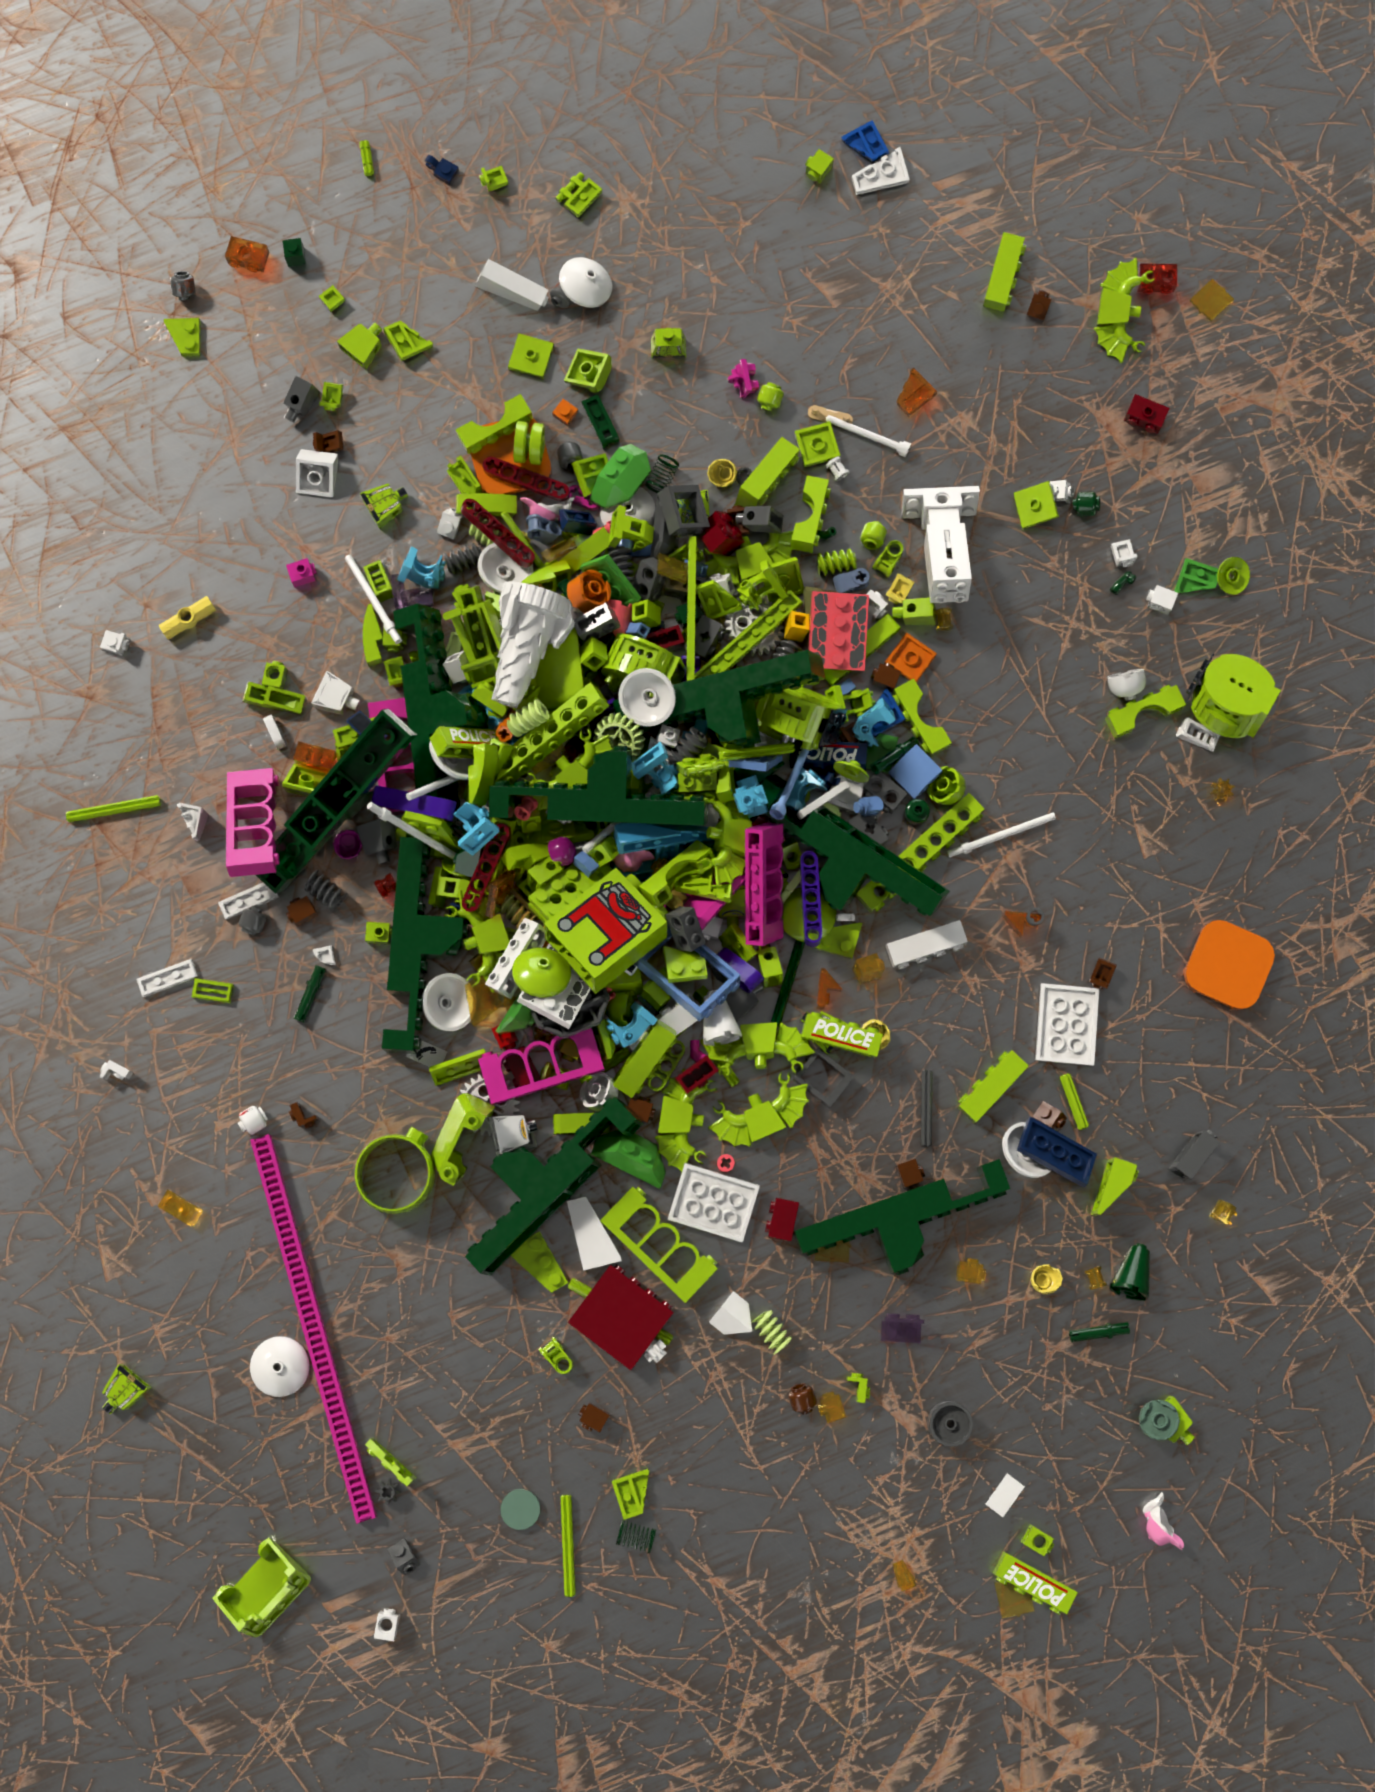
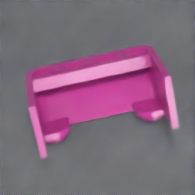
M715 872L713 885H716ZM744 874L734 878L732 896L741 886L745 885ZM692 895L683 907L694 908L701 930H703L727 902Z

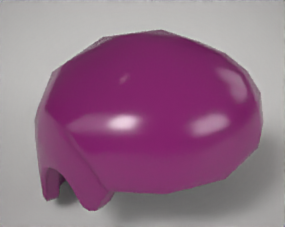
M350 829L338 832L333 841L335 853L344 859L356 857L362 848L358 833Z
M558 837L549 841L548 852L553 861H560L561 866L570 865L574 862V857L577 855L576 847L569 838Z

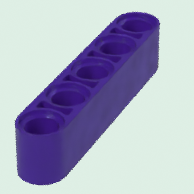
M375 785L371 802L377 806L453 821L456 801L422 795L409 801L406 797V794L409 793L408 791Z
M806 851L802 854L800 860L804 941L809 947H817L822 939L818 857L814 852ZM812 859L814 863L812 865H806L804 863V860ZM807 877H812L815 880V882L812 884L806 883L805 879ZM814 896L816 898V901L812 903L808 902L806 900V897ZM814 914L817 920L809 921L807 916ZM815 933L818 935V939L811 940L808 935Z

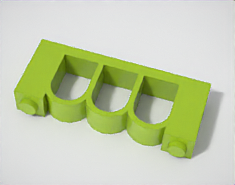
M632 1186L600 1221L686 1303L718 1269L715 1266L717 1262L710 1255L707 1258L704 1255L700 1258L699 1251L694 1245L686 1242L679 1243L680 1236L677 1229L668 1223L660 1224V1216L656 1208L649 1204H644L647 1201L644 1198L647 1194L640 1187L635 1189ZM650 1209L656 1216V1223L636 1245L620 1228L638 1210ZM659 1228H669L675 1233L676 1242L669 1252L656 1264L640 1247ZM679 1247H689L695 1253V1264L675 1283L660 1266Z

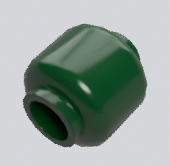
M1093 491L1079 492L1077 498L1073 499V510H1077V514L1081 517L1095 516L1097 511H1100V496H1097Z
M911 800L905 808L904 816L910 824L921 825L928 819L930 807L924 800Z

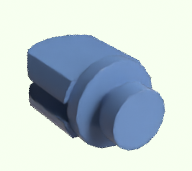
M870 796L863 797L858 802H855L853 809L855 813L872 816L877 815L884 805L880 797Z

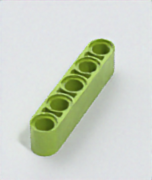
M890 614L885 615L867 630L866 659L901 629ZM824 669L825 679L831 686L836 685L851 672V670Z

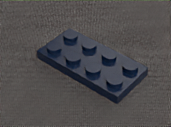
M1031 1116L1026 1121L1017 1147L1018 1152L1084 1188L1088 1185L1097 1153Z

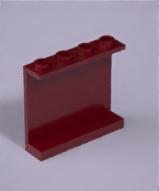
M617 1264L615 1267L610 1265L568 1323L632 1371L663 1326L674 1314L671 1311L673 1306L665 1300L662 1303L656 1299L657 1294L649 1288L646 1291L640 1287L641 1282L633 1276L630 1279L624 1275L626 1271Z

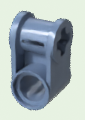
M532 514L526 518V524L528 525L527 536L530 539L541 542L544 545H549L562 534L561 527L554 521L543 518L538 514Z
M859 568L836 575L832 580L837 592L851 594L865 589L869 585L870 576L866 569ZM859 576H861V578L864 579L863 582H861V580L858 579Z

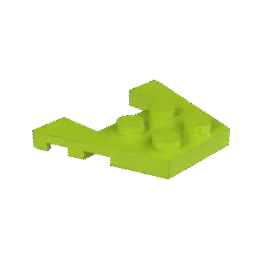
M405 811L401 818L402 821L437 842H444L446 847L456 853L461 851V847L458 846V837L452 836L453 831L444 819ZM396 827L395 832L397 841H400V837L416 838L411 834L407 833L406 831L400 829L399 827Z
M712 845L711 849L716 858L719 852H717L714 849V845ZM713 867L703 874L694 873L683 876L674 884L675 891L728 903L732 902L733 887L732 884L713 885L715 872Z

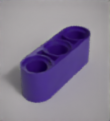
M724 947L717 953L722 960L740 974L739 987L745 992L751 993L764 980L757 969L728 948Z

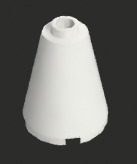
M717 990L707 992V995L704 996V1002ZM726 1000L723 1004L717 1005L708 1018H703V1042L706 1046H715L714 1042H720L723 1045L740 1039L739 1036L742 1037L741 1030Z

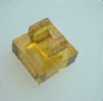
M1219 1199L1210 1217L1226 1225H1231L1232 1222L1229 1220L1232 1215H1237L1236 1207Z

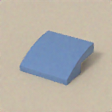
M917 744L889 771V775L913 799L919 797L929 788V784L943 773V770Z

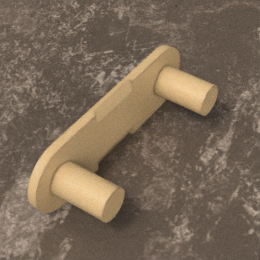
M813 405L808 409V416L814 420L827 422L826 417L831 415L848 423H853V418L848 413L826 409L817 405Z

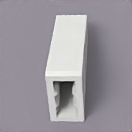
M490 259L487 260L475 284L480 289L536 311L541 306L545 307L549 298L546 296L548 289Z
M582 1194L571 1196V1200L567 1201L583 1271L621 1262L622 1258L588 1198L586 1196L582 1197Z

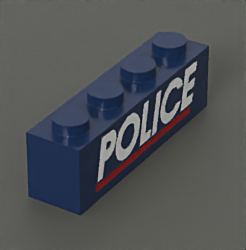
M802 740L792 742L795 751L790 753V768H794L802 750ZM836 742L834 745L819 746L817 750L812 748L802 767L817 772L823 770L836 772L833 768L836 761L850 762V760H854L860 763V767L866 771L867 743Z

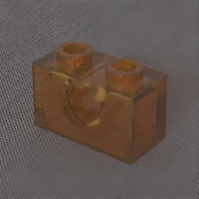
M231 236L225 258L228 264L234 268L243 267L255 273L257 271L264 272L269 250L266 244ZM251 254L248 258H243L244 255Z
M298 741L293 760L296 764L329 772L337 762V755L334 750Z

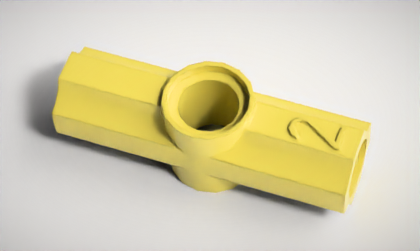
M206 596L189 607L181 608L175 616L158 626L167 640L185 629L195 627L198 621L212 614L216 609ZM186 615H191L189 621H183Z

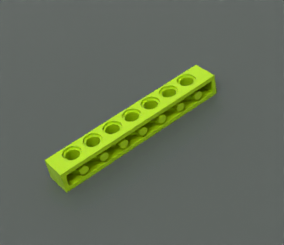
M590 682L551 713L549 720L541 723L513 744L512 752L495 777L493 785L499 780L510 781V784H513L582 727L586 726L597 715L601 714L610 706L601 691Z
M968 793L905 849L899 857L923 872L928 867L926 863L929 860L935 861L941 855L940 851L944 847L948 849L955 843L954 838L958 834L963 836L970 829L968 825L972 822L976 824L983 817L982 813L985 809ZM961 812L966 813L968 820H961L958 814ZM951 825L954 828V832L947 833L944 826ZM933 837L938 838L940 845L934 846L930 839ZM916 851H925L926 857L919 858ZM871 880L857 892L855 897L872 913L874 910L878 912L885 905L884 901L888 897L892 899L897 894L888 892L883 884L880 882L875 883ZM882 888L884 895L877 896L874 893V889Z

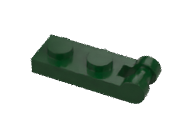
M597 394L581 401L601 447L604 449L612 442H619V436L599 395ZM609 431L610 436L604 437L603 433Z

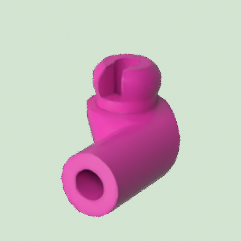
M690 1040V1057L692 1060L697 1062L705 1055H708L700 1051L699 1040Z

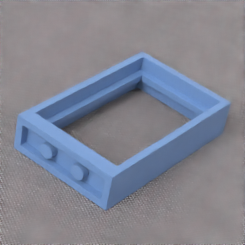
M667 921V938L634 963V965L700 1022L704 1017L708 1018L717 1005L723 1004L730 992H735L739 988L740 974L705 944L695 949L694 951L705 958L708 963L728 979L699 1007L673 983H668V979L647 962L673 936Z

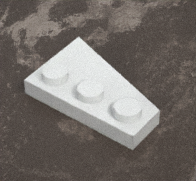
M901 147L895 149L891 154L883 156L873 165L870 164L852 175L856 195L906 184L910 180Z

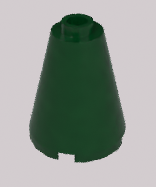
M1136 1243L1130 1247L1110 1284L1109 1289L1119 1296L1120 1293H1123L1127 1299L1146 1301V1298H1149L1150 1251L1147 1249V1246Z

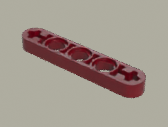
M487 457L483 461L484 472L489 476L556 501L562 502L569 497V488L565 483L495 457ZM491 463H494L496 468L489 470L487 464L491 465ZM511 468L514 474L511 477L504 476L505 469ZM529 475L531 481L525 484L521 481V477ZM546 481L549 487L546 490L539 489L538 485L540 482ZM561 488L564 489L565 494L558 496V492L555 490L560 491Z
M474 499L464 500L461 506V513L518 565L528 568L533 564L535 554L477 501ZM479 518H486L489 523L483 524L479 521ZM493 531H501L502 536H496ZM512 542L517 548L511 549L507 546V543Z
M506 823L496 824L499 829L504 827L506 835L500 837V841H503V843L493 841L494 838L498 839L500 833L496 834L486 843L462 899V907L466 911H476L481 906L511 836V828ZM492 844H496L499 847L497 855H492L489 851ZM484 862L491 864L492 868L489 873H485L482 870ZM478 879L484 883V888L481 891L476 890L474 887V883ZM472 891L475 894H480V897L475 896L473 902L476 903V905L469 907V903L467 902V900H471L474 895L470 894V892Z

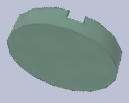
M1160 1399L1152 1400L1141 1409L1139 1425L1143 1433L1149 1438L1165 1440L1172 1437L1178 1430L1180 1423L1176 1408L1169 1402Z
M515 1489L509 1492L503 1499L501 1516L509 1527L516 1530H524L533 1526L538 1520L540 1503L537 1496L531 1491Z

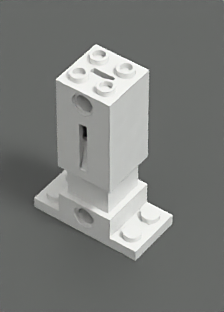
M979 486L904 489L902 519L921 518L922 530H926L924 553L930 603H961L969 600L972 578L965 523H960L961 516L977 514Z

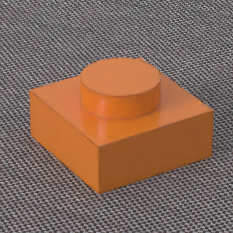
M562 399L552 412V415L565 425H568L578 413V409L565 399Z

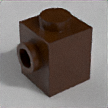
M880 663L878 668L874 667L870 677L873 679L872 685L884 690L888 688L889 692L893 693L901 671L894 669L895 667L889 663Z
M308 896L301 899L300 897L295 898L289 902L290 905L286 906L289 911L286 913L291 923L295 922L297 926L318 916Z
M642 1096L639 1099L630 1098L628 1107L642 1122L648 1124L649 1120H653L656 1109H653V1103H650L651 1099Z
M916 1159L896 1165L903 1188L908 1187L909 1190L920 1187L919 1183L923 1182L922 1177H925L922 1166H918Z
M590 1402L588 1406L583 1405L578 1414L581 1416L579 1421L582 1422L581 1426L590 1432L594 1429L599 1433L610 1416L608 1412Z

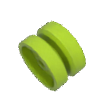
M517 421L514 437V463H525L529 452L530 463L541 465L545 449V424L534 423L530 434L528 422Z

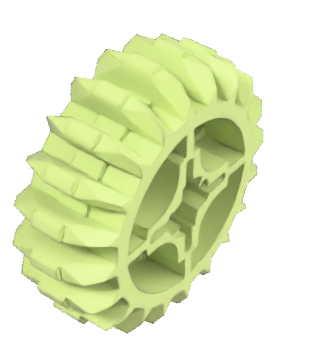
M619 712L616 715L611 713L608 717L604 716L602 721L597 723V727L594 729L596 735L593 737V740L596 741L609 734L611 747L627 746L631 748L629 750H632L633 761L644 748L642 742H644L645 737L641 736L644 730L638 729L640 725L634 724V720H629L626 715L622 717ZM611 726H618V727H619L617 730H614V729L609 730V729H607L608 727H611Z

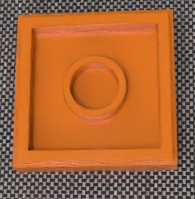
M906 632L885 663H889L895 667L894 669L901 671L900 675L910 681L914 678L917 683L937 653Z

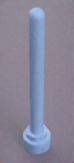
M802 748L779 801L773 804L769 811L773 818L778 820L784 818L787 811L785 804L810 750Z

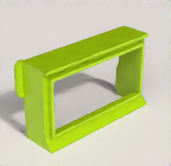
M490 599L462 610L455 608L443 613L445 620L452 619L468 662L476 660L477 657L460 617L462 614L482 608L498 650L500 649L502 628ZM496 675L475 682L471 686L472 688L478 687L480 682L485 683V681H493L496 684Z

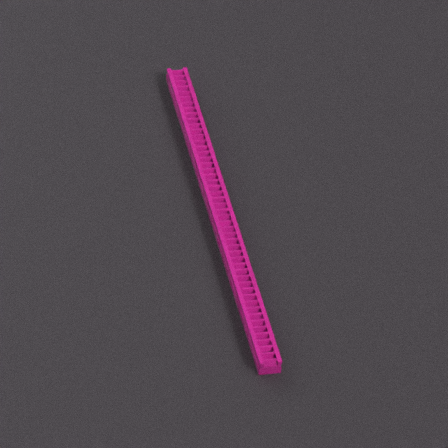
M267 1134L250 1141L355 1521L358 1524L376 1518L377 1513L272 1136Z

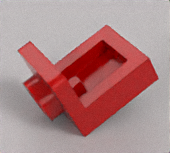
M498 1026L491 1028L501 1050H509L516 1047V1043L519 1041L515 1032L500 1035L496 1032Z

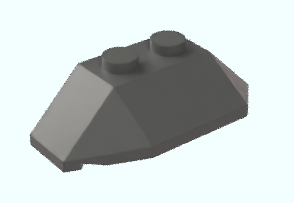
M657 493L650 558L654 557L663 563V559L672 554L675 548H678L679 537H676V535L669 536Z
M605 987L596 994L590 989L569 1029L534 1010L530 1011L538 1028L565 1039L601 1024L610 995Z

